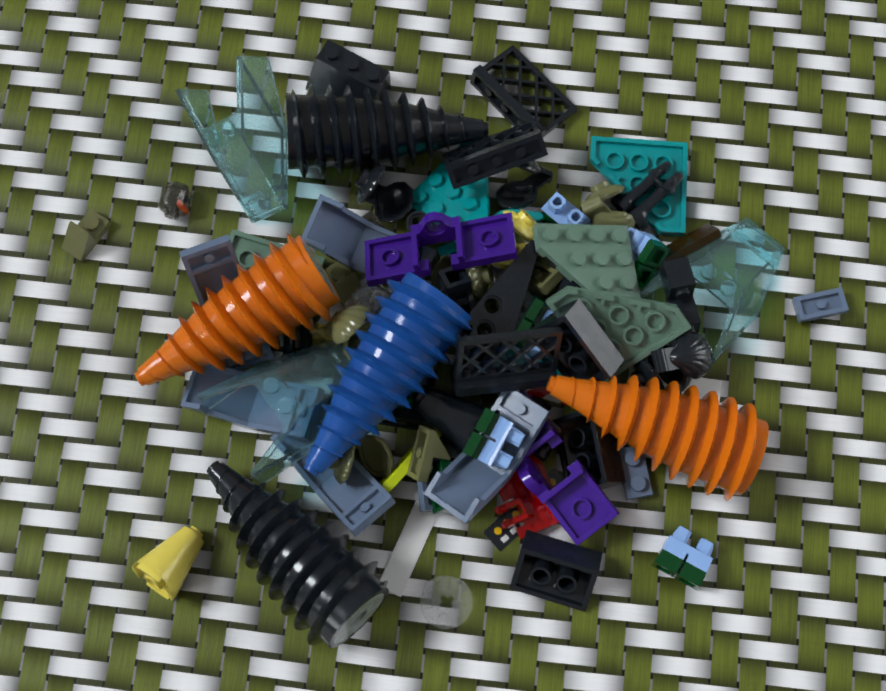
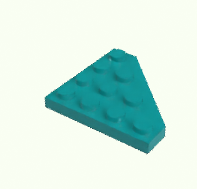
M591 136L589 162L611 185L619 184L625 187L624 191L620 194H626L644 180L648 175V171L655 169L665 161H669L672 167L660 179L663 184L676 172L679 171L683 174L684 177L675 189V193L671 196L668 195L649 213L647 219L648 224L659 235L684 236L686 228L688 143ZM653 186L633 205V208L639 206L656 188Z
M470 141V142H467V143H462V144H460L458 147L464 146V145L469 144V143H472V142H474V141ZM443 161L413 191L414 202L411 211H422L426 214L440 212L449 217L460 216L462 222L490 217V200L488 198L489 177L453 189L445 168V162ZM433 222V223H431V225H439V224H440V223H438V222Z

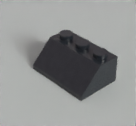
M327 40L315 59L306 90L308 91L310 84H312L317 95H324L330 84L335 95L343 96L346 86L349 85L353 96L361 97L367 86L372 98L379 99L384 88L388 90L391 86L390 72Z
M580 298L559 307L531 328L541 329L561 326L563 335L557 369L562 376H573L574 378L587 380L594 377L596 381H604L611 378L624 361L622 355ZM546 337L540 343L546 346L554 340V337Z
M578 411L553 420L564 432L562 438L565 441L558 446L564 479L571 475L567 467L576 460H580L601 489L626 483L620 451H617L616 437L608 433L601 438L602 428L592 421L586 423L587 418Z
M526 530L509 589L585 612L599 573L602 552Z

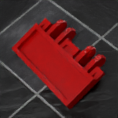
M532 453L529 458L553 488L541 460ZM516 470L510 481L499 491L503 502L512 498L514 500L496 507L494 511L496 514H503L517 507L520 515L503 521L501 526L505 530L524 522L525 525L515 529L519 538L523 539L526 530L538 533L559 524V521L545 503L542 504L539 498L524 485Z

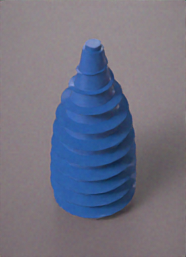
M407 272L401 282L387 280L393 293L389 298L376 296L382 309L378 315L365 312V316L371 324L368 331L354 329L360 340L358 348L344 347L351 358L348 366L335 365L341 374L339 385L327 384L333 393L330 405H322L326 414L322 425H317L319 432L305 460L306 465L304 468L316 477L319 473L325 472L339 457H344L343 454L352 446H362L360 439L368 433L380 435L377 425L383 420L397 423L392 411L398 406L412 409L406 397L412 392L425 394L420 382L425 377L438 379L433 367L439 361L451 364L445 352L450 346L457 347V337L464 329L473 331L469 325L471 317L466 311L434 286L411 272Z

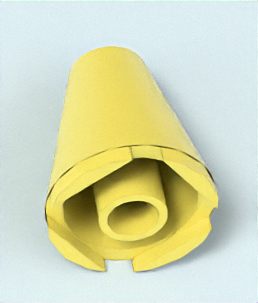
M194 526L190 528L182 527L132 565V570L139 578L144 575L147 581L146 585L165 599L170 598L171 601L174 600L204 544L202 540L203 534Z

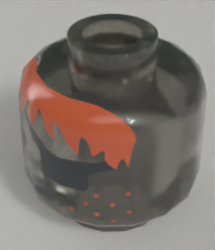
M170 182L161 189L158 208L165 213L164 216L166 218L178 220L179 217L186 216L189 213L192 192L188 189L187 185L181 182Z

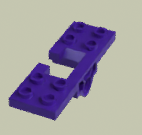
M430 212L422 218L419 224L410 225L411 232L364 241L365 274L368 287L386 284L387 280L401 281L407 272H411L418 277L431 275V264L428 259L420 260L419 247L456 240L457 253L451 254V265L454 271L518 259L511 212L464 222L461 221L460 216L449 217L440 212ZM433 222L440 223L439 225H429Z
M526 389L519 390L520 393L533 400ZM547 419L518 466L517 472L524 485L539 498L542 504L545 503L576 546H578L620 513L580 460H576L567 467L571 473L570 476L554 488L550 486L529 458L532 453L546 442H548L552 449H555L565 441L549 419Z

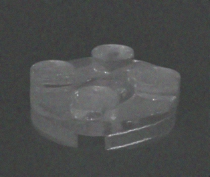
M438 576L429 581L424 587L420 604L422 614L428 623L439 629L447 630L457 628L466 622L473 607L472 593L464 581L452 576ZM442 596L453 598L451 609L448 610L446 607L442 609L439 606L442 603L440 599Z

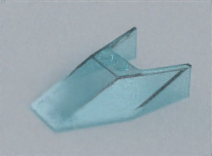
M240 55L236 57L237 110L234 114L216 122L208 90L177 89L175 91L211 158L251 223H256L288 209L287 127L269 57Z
M748 217L720 231L722 237L685 256L689 259L695 280L729 309L728 318L712 355L710 368L758 316L785 250L781 244ZM660 273L639 291L642 299H646L651 292L663 286Z
M333 340L268 360L196 395L208 409H211L243 386L254 385L283 425L280 434L250 472L259 484L267 483L310 452L311 445L314 444L319 432L317 425H322L326 414L322 405H330L333 393L327 384L339 385L341 374L335 365L348 366L349 360L344 354L343 343L336 344Z

